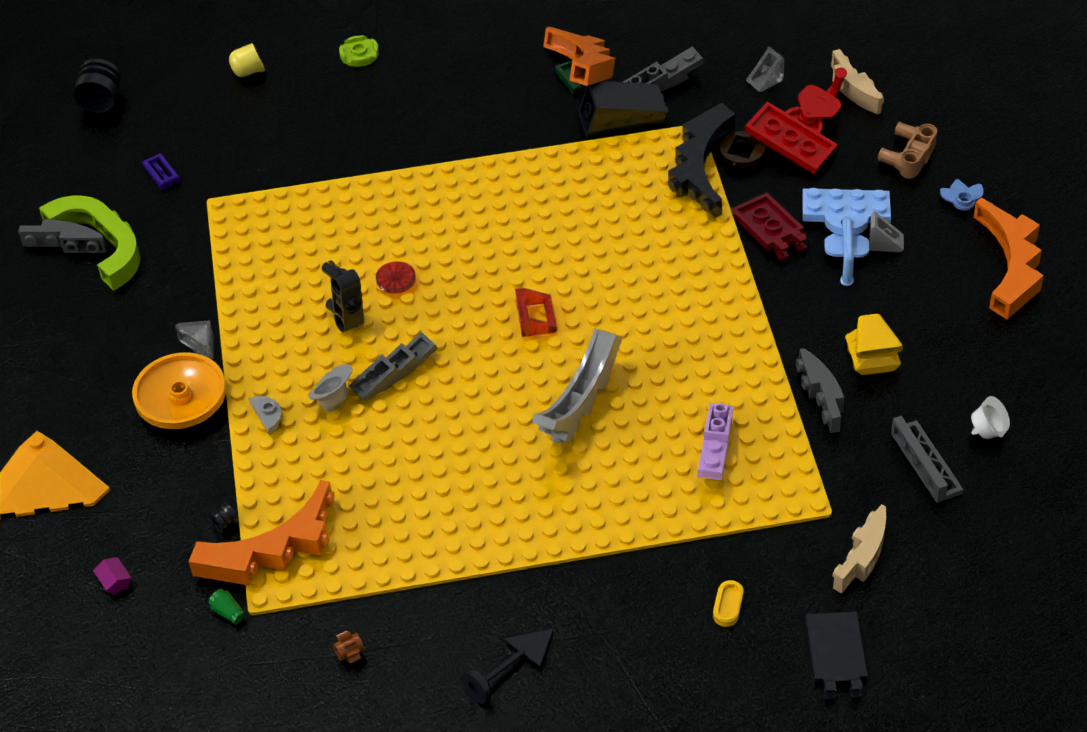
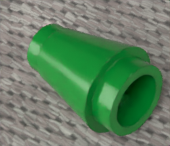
M219 589L210 597L208 604L211 605V610L235 625L240 623L245 617V613L229 591Z

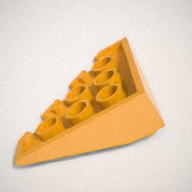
M36 431L17 449L0 472V520L1 514L15 513L16 517L35 515V510L49 508L50 512L69 510V505L83 503L84 507L94 506L110 491V487L56 442Z

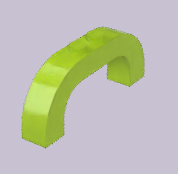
M87 196L62 197L39 208L44 220H59L93 226L116 248L113 255L97 264L101 279L113 291L127 283L134 276L140 264L138 245L132 228L126 221L123 222L116 211H111L101 201Z

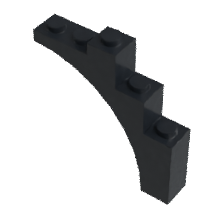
M723 103L682 125V140L684 143L675 147V163L677 166L668 170V186L670 190L676 192L681 198L689 194L691 199L696 200L706 212H709L715 218L722 214V198L710 185L706 178L704 167L707 157L714 146L724 136L735 130V113Z

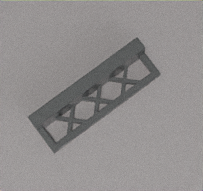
M902 416L893 418L891 435L936 503L963 494V488L918 421L906 423ZM912 430L916 431L918 438L915 437ZM924 449H927L930 452L929 456L927 455ZM935 466L940 467L941 473H939ZM947 483L951 484L954 489L947 491Z

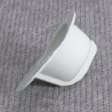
M993 396L986 398L982 405L971 415L974 425L971 431L972 435L979 434L984 439H991L997 436L1001 438L1010 426L1008 412L1000 400Z

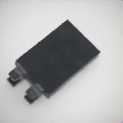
M857 612L806 614L805 623L815 685L823 684L825 700L836 698V683H849L851 698H862V682H867V670Z

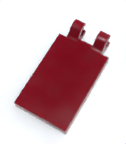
M768 193L731 209L733 217L767 251L774 249L780 260L789 257V254L785 251L789 249V243L793 242L799 252L807 249V246L803 243L807 241L804 227Z

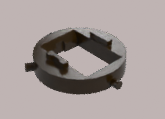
M739 131L724 136L720 143L719 154L722 161L732 168L746 169L758 165L764 159L765 148H769V146L745 131ZM737 139L756 144L749 159L729 154Z

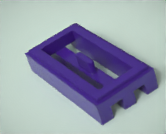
M161 153L142 162L145 170L161 190L166 189V185L169 187L173 186L172 182L180 183V177ZM157 160H159L171 177L168 178L163 169L157 164ZM150 164H152V166L156 169V171H157V172L159 173V175L163 178V180H161V178H160V177L158 176V174L154 171V169L151 167Z

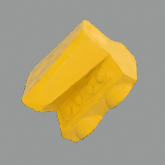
M880 314L860 316L857 322V329L845 336L848 352L853 360L854 370L861 375L894 371L901 365L898 352L903 350L902 343Z

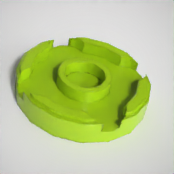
M360 35L346 39L344 44L340 45L339 53L341 60L345 64L360 67L374 62L379 55V48L374 39L371 38L370 40L367 39V36Z

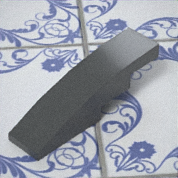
M420 332L408 345L405 346L401 343L387 357L381 355L349 387L365 401L405 377L438 348L427 336Z

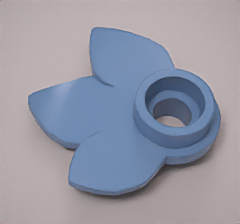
M956 179L950 189L941 188L940 194L943 199L953 203L957 209L964 211L972 209L975 201L982 198L983 187L981 184H976L968 188L959 179Z

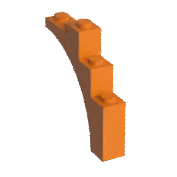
M553 27L546 28L543 47L572 59L569 81L589 86L610 79L613 76L615 58L609 56L610 49L604 47L605 40L592 36H580Z
M980 198L976 201L973 217L986 226L997 238L1004 250L1008 268L1003 281L992 292L989 308L1008 320L1041 291L1044 275L1035 270V268L1039 265L1042 250L1033 244L1037 241L1040 225L1023 214L1016 219L992 203Z
M320 480L314 494L303 508L288 521L271 531L236 542H196L188 561L192 575L249 586L252 576L255 577L257 574L258 566L285 570L288 561L291 562L293 559L294 551L321 556L323 547L329 543L330 534L327 532L325 524L328 507L333 505L335 497L334 492L331 490L330 481Z

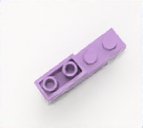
M710 403L697 477L722 480L734 406Z

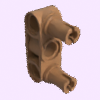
M898 122L895 135L910 139L906 148L900 153L881 148L878 161L895 166L905 178H914L919 174L924 164L927 163L935 149L937 128L932 124L913 127Z

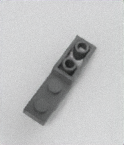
M690 47L662 65H659L658 62L653 63L625 80L624 83L657 84L660 92L689 79L687 73L704 64V60L693 47Z
M43 219L41 226H20L18 231L23 247H62L64 253H106L107 251L102 234L72 222Z
M800 349L799 359H796V369L798 373L802 374V388L807 390L810 399L816 398L818 406H822L823 423L828 424L830 433L840 432V413L843 412L844 406L842 390L829 369L817 357L806 349Z

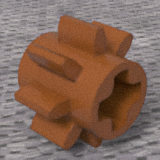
M346 630L336 635L338 642L334 643L333 647L340 661L346 659L351 664L361 659L359 653L364 650V645L357 633L351 635L350 631Z

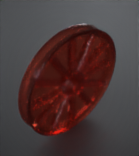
M400 261L386 263L376 273L378 287L388 293L404 292L413 286L416 279L413 267Z

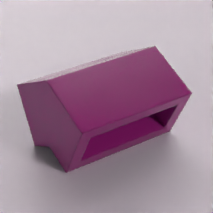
M118 557L104 559L93 570L107 592L116 595L121 590L128 589L131 576Z

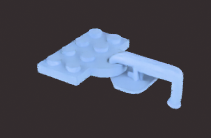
M803 189V221L825 222L826 227L833 232L832 235L825 238V252L830 256L843 257V274L840 281L844 286H850L854 281L852 277L854 257H864L869 253V240L859 233L867 229L868 223L871 222V213L874 211L889 223L891 222L890 193L883 190Z

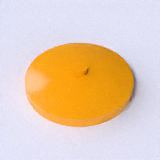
M175 353L153 361L140 372L133 385L132 397L138 414L146 422L165 429H182L205 421L219 409L225 398L226 383L222 370L210 358L196 353Z

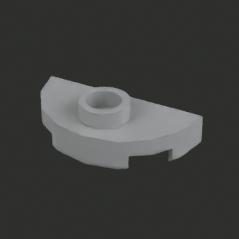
M267 396L249 398L252 408L267 433L271 434L274 432L283 417L280 405L274 399Z

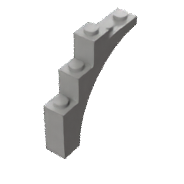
M594 329L585 355L565 391L548 409L534 414L532 423L539 425L538 430L551 435L550 440L560 444H564L565 441L573 442L581 416L590 414L598 389L605 390L623 337L600 329Z

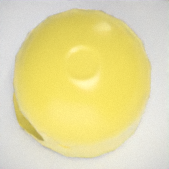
M252 43L234 50L229 56L230 66L238 77H247L253 73L265 71Z

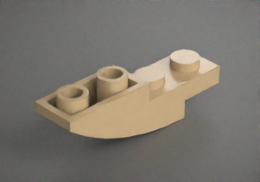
M840 49L832 51V81L835 79V70L840 67L845 68L847 76L844 78L840 91L857 105L875 114H880L884 99L882 93L878 92L875 88L873 80L869 79L865 72L858 74L857 70L851 66L848 57L844 56Z
M881 504L876 511H872L868 515L863 527H858L853 533V548L849 552L844 564H839L832 575L834 577L833 589L842 593L855 577L864 582L877 563L883 545L886 525V507Z

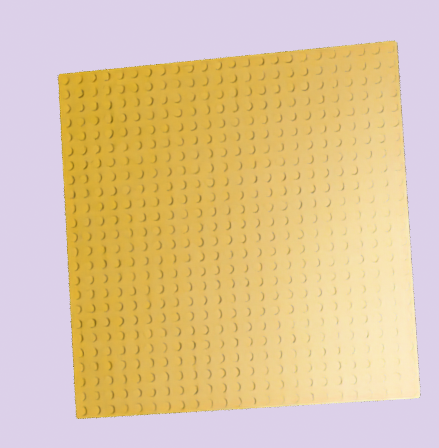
M682 126L216 197L207 200L241 540L253 538L271 531L288 521L311 498L320 480L330 481L331 490L335 494L333 505L328 507L325 524L326 530L330 534L329 543L323 547L321 556L294 551L293 559L291 562L288 561L285 570L258 566L256 576H252L249 586L245 585L250 615L267 614L824 519L832 515V509L711 152L707 157L704 170L713 190L722 198V214L716 218L709 212H706L696 200L691 199L689 194L681 198L676 192L671 191L668 186V170L677 166L675 163V147L684 143L682 140ZM330 260L339 268L346 269L347 271L354 269L361 282L364 323L343 333L336 326L334 314L325 306L327 300L332 299L331 278L322 271V265ZM594 329H600L623 337L605 390L598 389L590 414L581 416L573 442L565 441L564 444H560L550 440L551 435L538 430L539 425L532 423L534 414L548 409L565 391L585 355ZM420 332L427 336L438 348L405 377L365 401L349 387L381 355L387 357L401 343L405 346L408 345ZM348 364L352 367V374L345 382L348 393L347 398L335 410L327 412L320 406L317 400L309 399V392L317 386L329 371L337 366ZM267 396L274 399L280 405L283 417L274 432L271 434L267 433L252 408L249 398ZM710 403L734 406L722 480L697 477Z

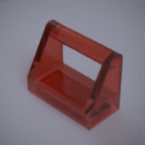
M527 288L515 289L521 336L527 337L557 332L551 295ZM544 304L547 322L529 318L527 306Z

